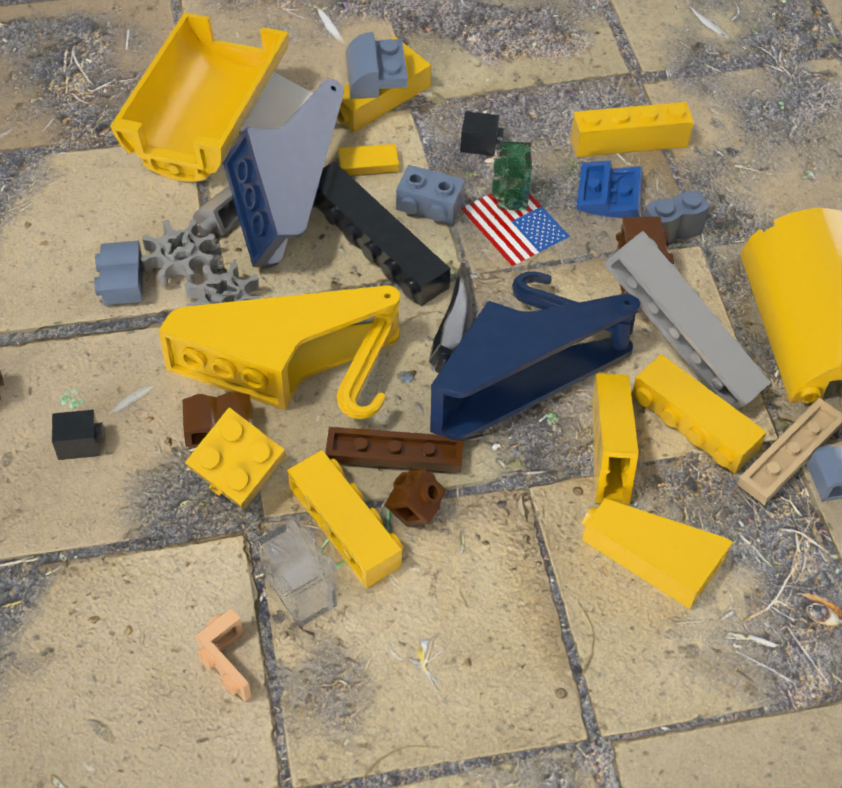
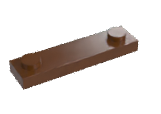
M329 426L325 454L330 460L334 458L338 463L410 469L425 468L426 470L461 472L463 440H452L437 434Z

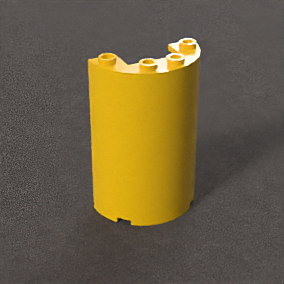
M184 12L110 125L117 141L128 154L134 152L144 160L141 165L161 176L184 182H196L207 179L209 174L215 173L284 56L289 43V32L262 27L260 34L263 49L215 40L210 17Z
M829 208L804 209L775 219V225L764 232L761 229L755 232L745 243L740 253L790 403H813L818 398H823L830 381L842 380V212Z

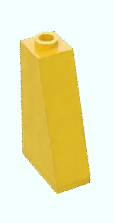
M394 36V37H392V38H390V39H391V40H395V39H398V38H397L396 36ZM403 43L408 87L379 89L378 98L350 99L349 85L347 83L343 87L344 95L337 120L341 124H345L353 132L359 130L431 86L432 65Z
M596 373L592 397L595 503H602L606 498L624 505H630L639 452L629 375Z
M606 498L597 509L591 507L582 521V525L585 526L582 537L584 542L688 609H691L724 563L733 543L728 538Z

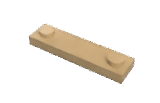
M818 398L739 477L737 485L765 505L811 458L813 452L822 447L842 426V413L821 398Z

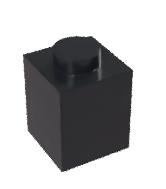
M465 111L461 131L460 152L495 156L496 145H502L504 128L499 127L500 115Z
M94 409L52 413V444L58 460L99 456V443L105 442V430L103 422H97Z

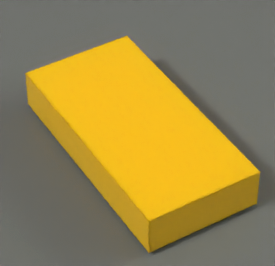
M396 144L338 148L339 165L350 176L399 172Z

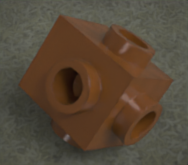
M425 468L402 472L393 483L394 488L384 506L406 527L429 524L440 508V502L446 489Z

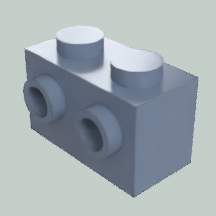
M407 165L396 189V210L453 225L464 199L465 179Z

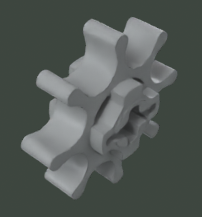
M165 220L162 222L164 235L161 238H152L149 235L142 236L144 249L146 251H153L150 255L140 257L142 270L147 272L152 268H161L158 272L161 286H166L171 276H178L179 274L185 276L187 282L195 284L193 274L195 268L209 265L211 271L215 269L213 255L204 254L206 251L216 249L215 235L209 234L202 238L196 237L198 235L196 220H191L185 230L179 229V231L173 230L170 226V221Z
M236 262L230 263L229 271L221 275L213 274L210 266L204 265L202 269L206 282L199 285L191 282L184 284L186 297L198 299L196 302L189 303L186 306L261 299L260 296L248 295L260 289L258 276L252 275L245 280L237 279L239 272Z

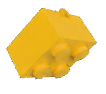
M229 407L185 461V464L191 471L210 484L208 488L218 496L223 494L242 510H245L286 458V452L284 448Z

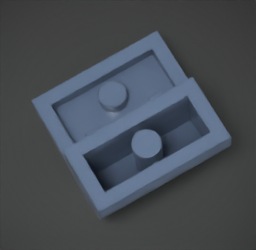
M368 32L359 35L350 42L346 49L350 99L378 98L379 89L408 87L402 39L375 41L374 32Z

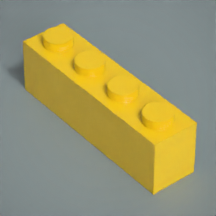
M687 102L577 111L573 114L570 138L576 157L688 147L694 121Z
M660 354L635 378L631 395L635 397L637 402L644 407H648L661 417L665 424L674 427L686 436L691 444L707 452L720 466L726 467L736 474L760 450L767 433L764 429L664 355Z
M321 450L287 470L289 489L366 589L402 567L403 546L401 541L394 533L389 534L383 527V521L379 513L373 507L370 509L363 502V496L359 488L354 483H348L344 478L340 464L334 458L330 460L324 451Z

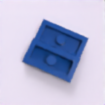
M611 160L582 163L577 209L606 217H640L643 185L642 166L613 169Z

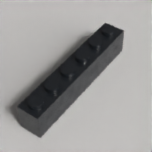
M335 161L323 167L312 207H317L331 225L335 224L350 243L354 242L369 261H374L389 280L395 281L401 287L406 297L412 298L420 306H423L450 288L451 268Z

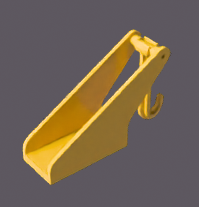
M386 285L180 307L173 310L167 316L158 330L166 370L229 392L237 391L250 394V399L286 410L299 384L304 379L352 361L338 388L337 404L343 414L351 418H369L381 409L385 402V394L378 393L368 406L361 407L356 404V400L381 350L395 344L399 340L398 305L400 303V292L397 288ZM375 316L372 323L352 325Z

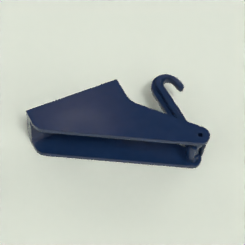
M535 271L521 273L513 281V295L518 301L542 310L524 312L491 301L486 303L431 384L430 432L452 440L467 439L629 357L633 351V343L629 339L630 335L633 334L635 314L639 311V299L631 294H620L576 302L527 285L532 282L551 284V275ZM603 330L611 332V338L574 345Z

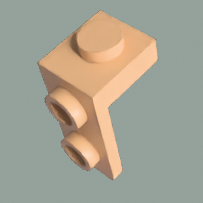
M230 608L223 615L218 614L211 618L205 628L196 635L199 647L196 654L207 669L210 670L214 667L220 673V682L230 695L238 694L246 702L251 698L249 683L221 653V651L243 635L241 618Z

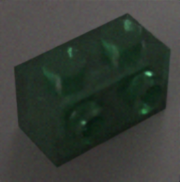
M501 141L499 158H494L493 175L497 179H492V197H497V209L527 210L532 173L531 142Z

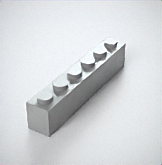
M644 231L640 232L604 263L628 294L639 299L640 308L707 388L732 407L739 410L746 406L771 383L764 375L761 367L753 362L743 350L740 342L732 337L722 325L718 316L711 312L700 299L697 291L689 286L679 274L678 269L668 261L658 249L657 244Z

